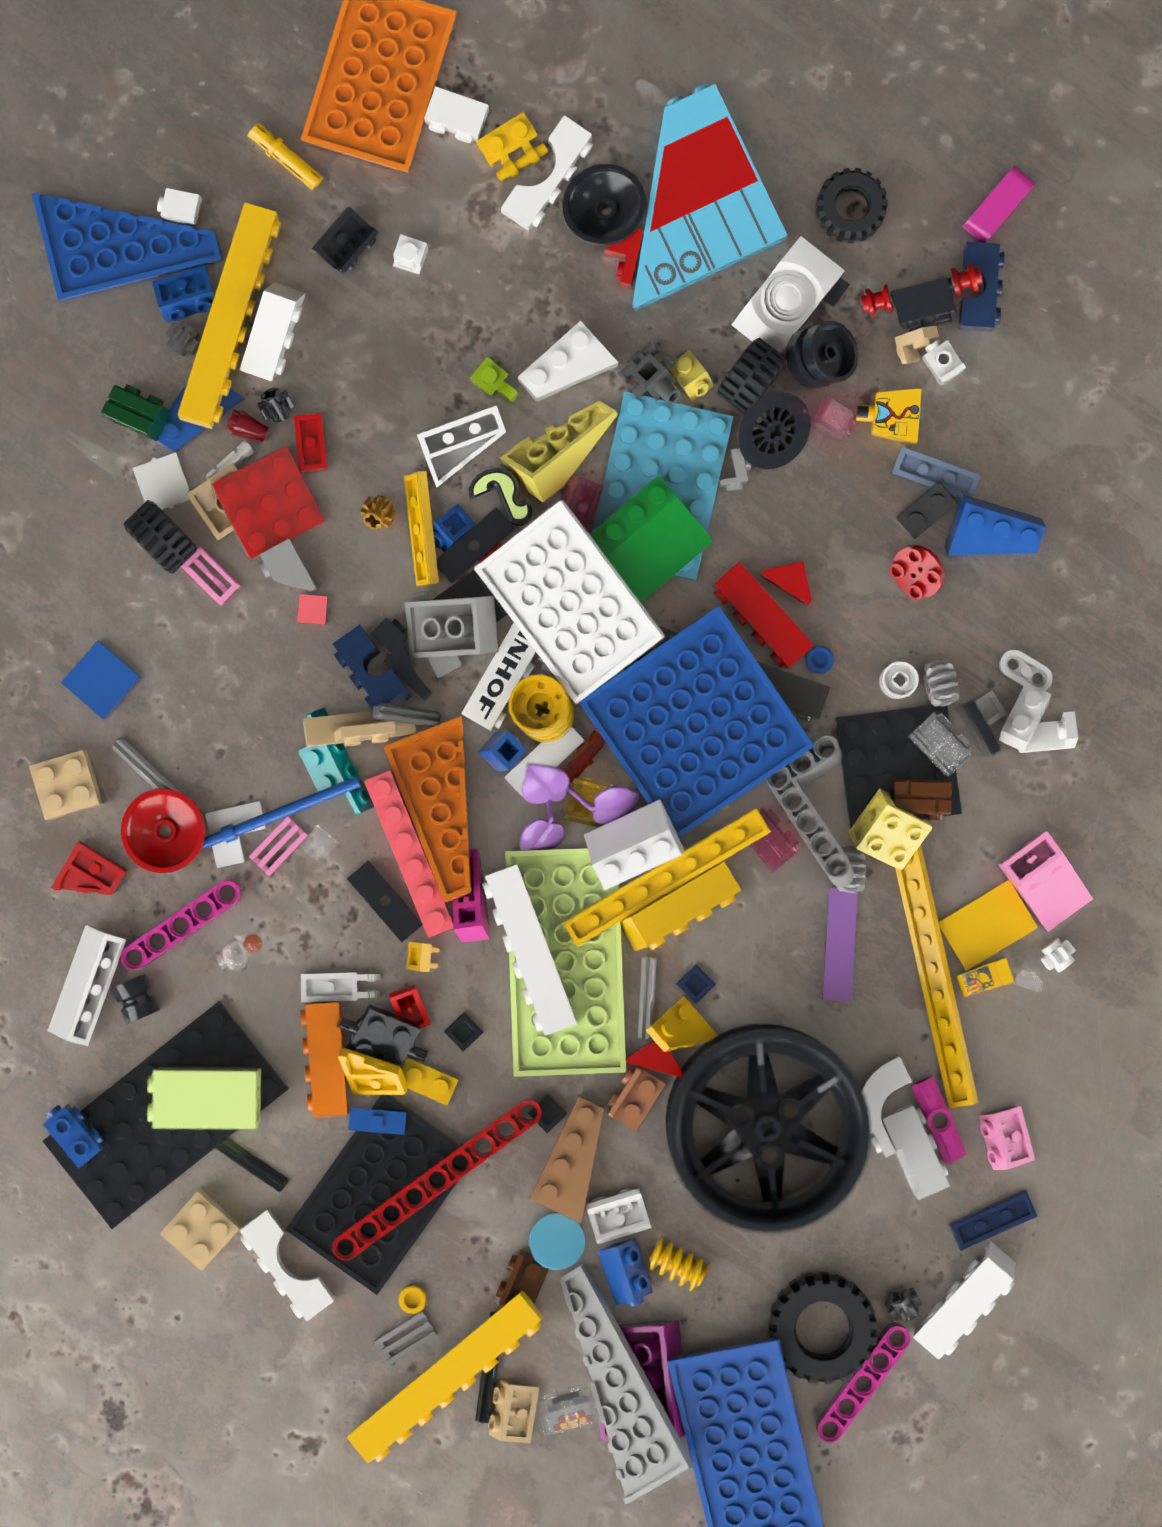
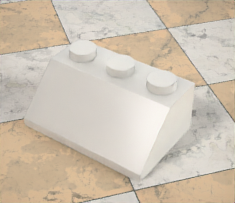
M661 799L584 834L592 865L604 890L682 855L684 851Z

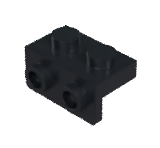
M347 207L312 247V250L335 271L344 274L356 266L357 258L364 250L367 251L376 242L375 237L379 232L374 227H371L352 208Z

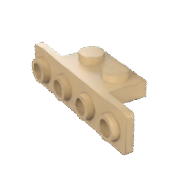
M373 711L313 717L303 720L306 745L308 747L344 743L345 746H355L362 744L361 741L372 740V743H382L389 741L391 737L414 735L416 733L415 724L375 719L372 715Z

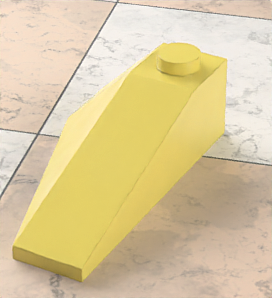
M598 401L569 416L567 423L556 428L553 425L545 428L546 433L532 441L530 437L520 441L500 459L517 478L523 488L544 503L567 483L618 414L613 408Z

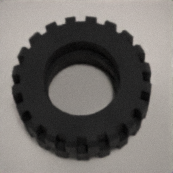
M819 1272V1274L812 1275V1273H808L799 1280L795 1278L789 1282V1286L785 1290L782 1289L778 1293L776 1302L771 1306L770 1319H768L769 1338L779 1337L786 1370H790L797 1378L807 1379L809 1383L817 1384V1382H825V1385L834 1384L835 1380L841 1379L844 1381L850 1378L849 1375L854 1371L858 1373L863 1368L862 1364L865 1360L869 1361L873 1354L871 1352L873 1345L876 1346V1329L878 1327L871 1303L857 1285L838 1274L830 1275L828 1272ZM830 1302L840 1307L846 1314L849 1322V1332L846 1341L837 1350L827 1354H816L807 1350L799 1342L796 1334L797 1319L800 1313L810 1304Z

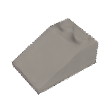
M494 596L405 602L409 658L480 655L498 652Z

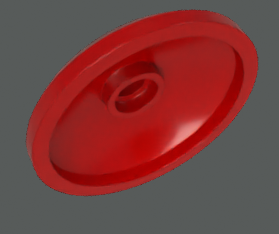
M154 789L141 794L128 806L121 822V840L126 853L138 866L154 873H171L183 869L198 856L205 839V823L200 809L188 796L172 789ZM165 825L171 829V833L168 836L162 834V828Z

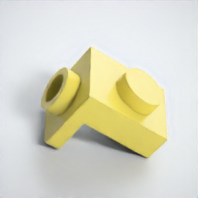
M690 350L674 361L675 364L669 369V372L682 386L691 401L705 395L714 386L708 372Z

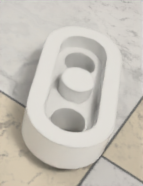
M1010 650L1001 656L999 668L1004 676L1023 687L1026 682L1044 691L1051 686L1052 673L1043 664L1019 650ZM1011 659L1016 660L1018 663V667L1015 670L1010 669L1008 666V662ZM1034 674L1041 675L1042 681L1040 684H1035L1032 681Z

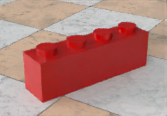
M740 562L713 585L716 589L713 592L715 597L723 605L726 603L730 604L735 610L732 613L734 618L742 626L746 623L754 631L751 634L752 638L761 647L766 645L773 652L769 656L780 668L785 666L789 669L814 646Z

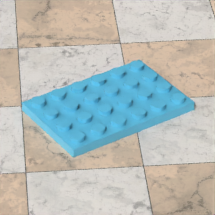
M624 391L592 532L659 475L707 533L734 416L677 403L668 404L664 400L658 399L656 401L654 398L647 396L638 398L634 393ZM703 551L674 576L696 581Z

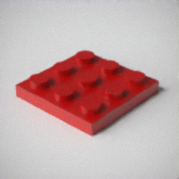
M287 446L210 484L249 560L325 521Z

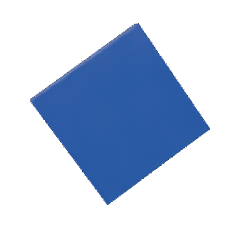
M97 641L64 678L61 684L105 720L141 677L100 641Z

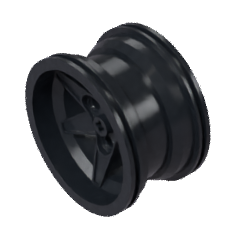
M751 1024L718 1034L712 1040L705 1042L687 1059L681 1068V1077L676 1076L669 1093L665 1116L666 1136L674 1167L680 1180L694 1200L707 1212L719 1220L740 1229L761 1233H780L796 1230L817 1222L836 1209L848 1197L862 1175L867 1162L871 1141V1121L866 1098L859 1082L852 1071L834 1052L814 1037L797 1029L776 1024ZM768 1053L781 1054L797 1059L814 1069L818 1075L779 1095ZM749 1056L747 1098L706 1087L712 1077L723 1067L742 1057ZM829 1090H831L835 1099L839 1116V1133L836 1146L800 1124L804 1116ZM788 1102L795 1103L798 1110L796 1115L790 1118L782 1114V1108ZM696 1105H699L733 1129L701 1159L697 1153L693 1137V1119ZM739 1107L746 1108L749 1114L748 1118L744 1122H736L733 1119L735 1109ZM770 1121V1124L772 1125L773 1129H767L765 1133H763V1129L760 1125L762 1123L767 1124ZM766 1148H774L777 1151V1157L773 1162L769 1163L762 1160V1152ZM785 1153L828 1164L823 1172L809 1185L795 1193L782 1197ZM753 1157L763 1199L736 1193L719 1183L712 1175Z

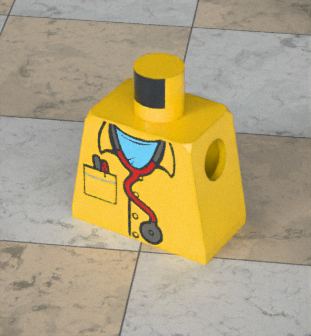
M922 389L877 392L874 395L873 405L857 404L856 421L872 422L871 435L915 445L918 442Z

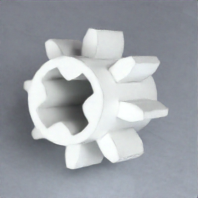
M1056 938L1041 949L1045 956L1040 960L1048 970L1055 968L1059 973L1075 961L1071 954L1076 950L1069 940L1061 942L1059 938Z

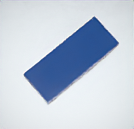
M350 1107L348 1130L405 1135L407 1112Z

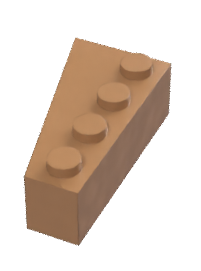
M578 1095L530 1196L531 1200L579 1223L582 1222L604 1106Z

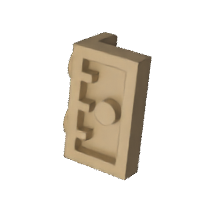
M497 1380L493 1394L492 1415L488 1423L489 1435L499 1441L531 1443L540 1387Z

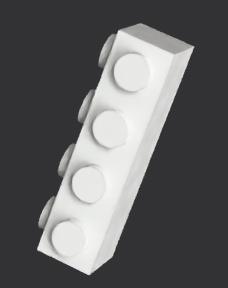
M85 925L47 1030L48 1032L66 1041L85 1046L89 1045L126 939L108 931Z

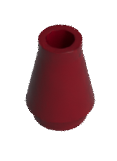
M234 409L225 430L231 432L233 436L263 442L269 427L242 409L241 411Z

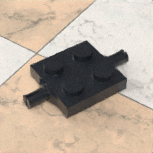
M371 1004L368 1005L365 1013L357 1022L346 1019L343 1016L337 1022V1028L351 1032V1039L346 1049L401 1066L408 1056L422 1062L427 1057V1050L414 1046V1041L421 1030L420 1024Z

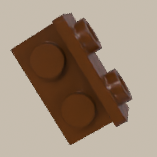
M520 1250L518 1256L512 1254L506 1269L511 1272L507 1282L501 1281L496 1296L500 1298L498 1305L502 1307L521 1291H524L535 1304L549 1270L536 1262L532 1254Z

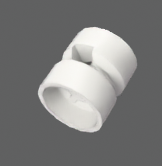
M901 661L891 663L882 670L879 676L880 689L891 699H902L911 695L916 690L919 677L915 668L909 663Z

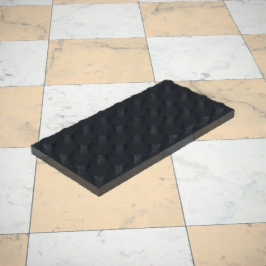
M221 1001L214 1004L81 1110L85 1116L83 1122L89 1129L94 1128L104 1140L101 1142L104 1148L83 1166L78 1168L52 1135H49L42 1141L111 1229L115 1228L238 1130L153 1128V1121H148V1105L153 1102V1093L148 1092L149 1075L152 1076L155 1069L159 1067L261 1068V1111L290 1089Z

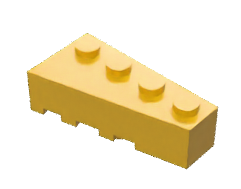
M724 861L688 881L682 887L664 895L660 900L640 909L635 915L621 921V929L634 952L648 946L653 950L665 943L664 937L671 932L677 936L689 929L690 927L687 923L696 918L700 922L712 915L711 909L718 904L723 908L736 900L734 895L740 892L741 889Z

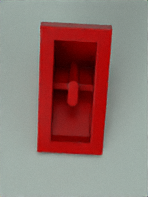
M803 561L765 569L760 577L805 606H808L812 601Z
M417 983L388 994L396 1015L420 1024V1028L431 1025Z
M654 1040L630 1053L626 1058V1063L681 1077L682 1074L671 1051L664 1052Z

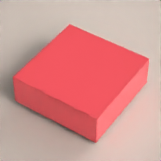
M299 594L297 622L326 625L328 596Z

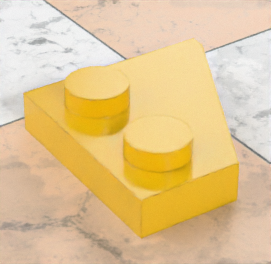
M685 996L674 1003L646 1030L664 1052L676 1050L678 1047H693L696 1044L708 1042L718 1036Z

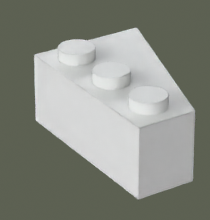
M275 282L264 290L240 371L272 381L277 374L282 375L286 364V359H283L286 348L289 349L294 338L292 331L295 322L297 323L302 312L301 305L306 293Z
M579 321L519 375L518 382L538 402L582 381L589 380L598 374L618 367V361L590 330Z
M494 404L416 433L436 487L440 486L445 480L506 433L497 405Z
M909 1104L881 1116L883 1125L896 1151L914 1196L920 1200L950 1187L946 1178L949 1175L943 1160L938 1161L934 1150L938 1149L932 1134L927 1135L924 1130L923 1124H926V1120L921 1109H915L912 1104Z

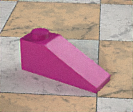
M478 849L469 850L471 893L452 900L454 931L462 943L489 939L488 908L482 885L484 881Z

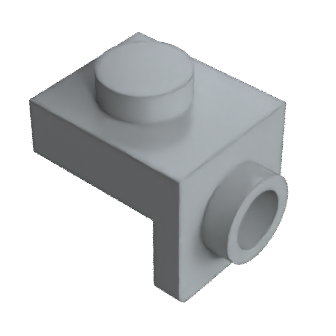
M739 448L731 449L730 451L734 478L719 481V487H726L727 492L743 489V484L748 482L747 470H751V464L745 460Z

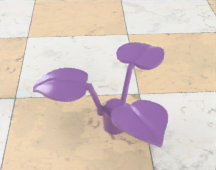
M527 763L522 794L525 800L530 803L540 804L546 802L548 819L546 821L537 818L527 824L520 837V850H551L559 845L564 837V829L560 823L553 822L552 801L562 800L566 796V791H569L586 808L594 811V820L601 824H607L629 814L638 801L639 793L623 786H611L599 792L594 799V804H590L571 787L568 776L564 771L549 765Z

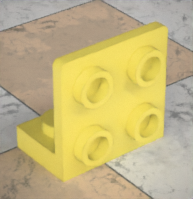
M879 788L849 830V834L857 850L902 870L929 834L932 826L930 823L895 807L889 792Z

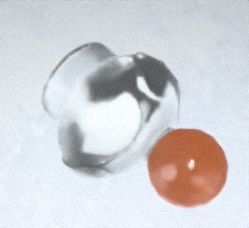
M255 934L248 935L243 942L235 938L230 939L225 943L222 950L216 952L219 966L224 972L230 970L244 972L249 964L248 953L259 952L263 946V941Z

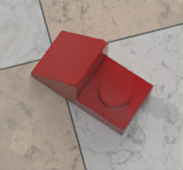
M637 229L626 240L604 249V254L625 259V262L619 261L616 278L621 279V287L631 289L643 237L642 229Z

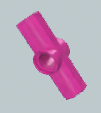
M931 1076L910 1085L944 1163L953 1162L967 1155L954 1125L952 1115L946 1107L934 1077ZM938 1112L944 1113L946 1116L945 1124L941 1127H934L932 1124L933 1115Z

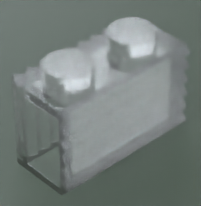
M933 712L908 735V738L946 777H949L973 754L969 749L972 744L961 733L958 736L950 729L953 724L942 713L937 716Z

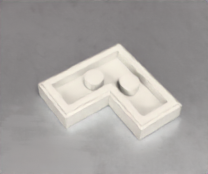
M261 801L205 813L209 835L221 831V827L231 823L234 826L263 814ZM264 825V826H262V827H259V828L254 829V830L249 831V832H254V831H258V830H262V829H267V828H266V825ZM240 836L232 842L226 843L224 841L212 846L217 868L245 862Z

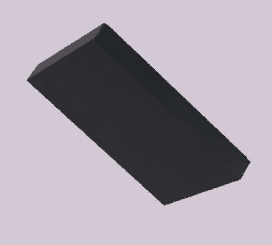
M975 701L964 703L955 708L982 757L992 756L1001 751L1000 745Z

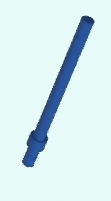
M356 776L234 826L231 823L221 827V831L205 837L203 846L207 849L224 841L229 843L237 840L239 835L361 787L360 781Z

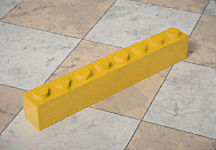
M244 202L178 411L179 419L209 429H213L214 422H220L223 413V407L220 406L223 396H228L232 380L228 379L231 369L236 370L240 354L236 352L239 343L244 344L247 337L248 327H245L247 317H252L254 314L256 301L253 298L256 290L260 291L264 282L265 275L261 274L264 263L269 264L272 257L273 248H270L272 237L277 238L280 231L281 222L278 221L276 211Z
M521 1291L347 1436L348 1440L367 1463L371 1462L374 1458L379 1462L391 1452L388 1447L392 1443L397 1441L400 1445L413 1434L409 1429L416 1423L423 1426L434 1416L431 1413L433 1409L438 1405L443 1409L455 1399L453 1393L461 1387L465 1391L475 1383L477 1379L474 1375L482 1369L487 1373L499 1362L496 1357L503 1351L507 1355L520 1345L517 1341L525 1333L530 1337L542 1327L539 1322L544 1316L525 1292Z

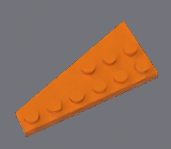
M459 716L383 746L444 903L471 893L463 717Z

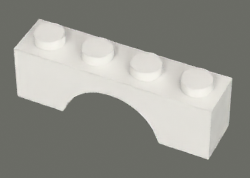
M564 115L548 138L549 145L556 158L553 172L544 182L538 185H516L502 205L501 213L530 231L532 226L537 228L546 215L543 210L547 204L551 203L553 205L562 192L559 189L560 185L564 180L569 182L578 168L575 164L580 156L585 158L592 149V134Z
M270 1208L239 1230L242 1233L240 1240L249 1251L253 1248L259 1256L256 1259L257 1263L265 1273L270 1271L276 1279L273 1282L274 1286L282 1296L287 1294L293 1302L290 1307L299 1319L304 1317L308 1321L335 1301L336 1297L320 1275L300 1277L291 1273L284 1266L279 1254V1244L286 1230Z

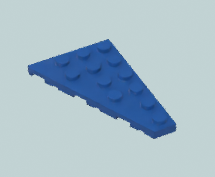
M40 193L32 194L59 301L223 261L214 231L169 223L160 219L133 215L128 212L110 210L101 206L74 202L60 197L56 198Z

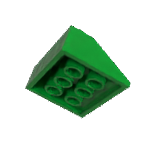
M659 475L590 534L591 538L640 603H643L713 542Z

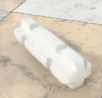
M243 441L236 447L238 450L232 451L217 464L218 468H213L206 475V478L209 479L231 463L238 468L244 463L242 460L248 459L254 454V449L248 442Z

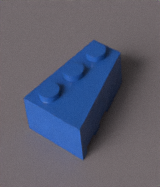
M962 495L944 547L948 555L1037 553L1046 530V525L1042 518Z

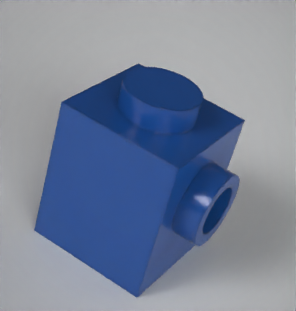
M507 730L495 732L478 753L496 771H508L527 750L520 743L519 738Z

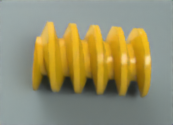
M663 1236L659 1238L649 1258V1270L652 1271L657 1266H660V1276L670 1271L669 1281L672 1282L679 1276V1286L682 1287L686 1282H690V1292L700 1286L711 1265V1262L703 1267V1257H699L693 1262V1252L691 1251L683 1256L682 1246L673 1251L672 1241L663 1246Z

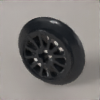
M773 392L760 397L753 406L749 407L741 419L737 437L740 452L745 460L760 469H775L792 461L804 448L810 433L811 420L805 403L799 397L789 392ZM758 418L762 420L761 423L756 422ZM771 426L776 428L774 432L769 431Z

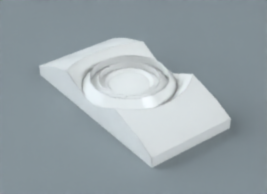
M800 236L767 280L750 299L732 323V326L751 341L760 337L781 353L787 346L791 336L802 327L845 270Z

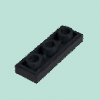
M495 507L436 559L437 568L451 584L454 583L479 559L515 529L514 526ZM472 541L479 543V548L475 551L469 549V544Z
M369 860L347 878L401 942L405 941L423 925L420 919ZM383 896L390 898L391 902L388 907H384L380 903V899Z

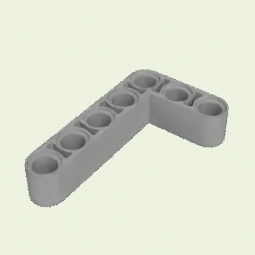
M824 735L812 742L814 745L812 749L767 778L766 781L772 794L830 881L836 886H846L854 878L852 865L802 790V788L837 767L842 761V751L837 740L833 736ZM827 748L835 749L831 755H822L823 751ZM804 763L811 764L805 771L798 770ZM778 779H787L784 785L775 786ZM794 800L802 801L796 808L789 807L790 803ZM808 822H816L813 829H804ZM831 844L828 851H818L821 845ZM838 866L846 867L845 871L841 874L833 873L834 869Z

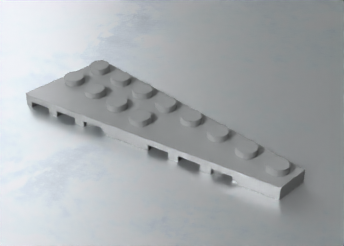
M583 1264L561 1277L560 1282L568 1310H571L576 1324V1330L574 1331L576 1338L581 1341L585 1355L582 1359L590 1372L592 1383H590L600 1421L604 1423L609 1438L607 1445L609 1452H613L618 1469L615 1473L617 1480H621L625 1493L623 1500L627 1505L691 1468L694 1464L587 1265Z

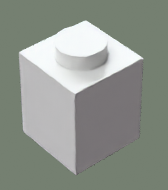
M166 188L165 195H160L157 211L161 212L160 216L165 221L196 227L202 199L198 194Z

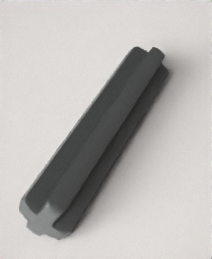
M384 703L373 706L374 712L372 715L375 719L429 727L441 724V714L438 711Z

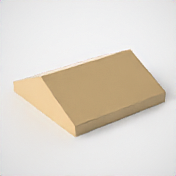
M233 463L186 493L217 541L234 529L210 484L237 471L238 469Z

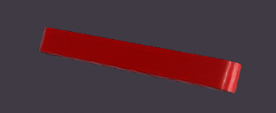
M532 1098L520 1101L351 1225L335 1239L333 1243L335 1256L341 1260L354 1258L531 1128L540 1120L542 1114L540 1103ZM531 1104L536 1107L537 1115L533 1119H526L522 1116L521 1108L524 1105ZM503 1121L511 1122L514 1126V1132L509 1136L499 1133L498 1125ZM480 1138H486L491 1143V1149L486 1153L479 1152L475 1147L476 1141ZM464 1155L468 1159V1166L465 1169L455 1168L452 1161L455 1156ZM433 1172H441L444 1174L446 1182L441 1186H435L430 1181V1175ZM410 1189H419L423 1199L418 1203L409 1201L407 1192ZM389 1205L396 1206L400 1211V1216L395 1220L388 1219L384 1214V1209ZM366 1222H371L376 1226L377 1233L373 1236H366L363 1234L361 1226ZM348 1239L352 1241L354 1250L350 1253L342 1252L339 1249L340 1240Z

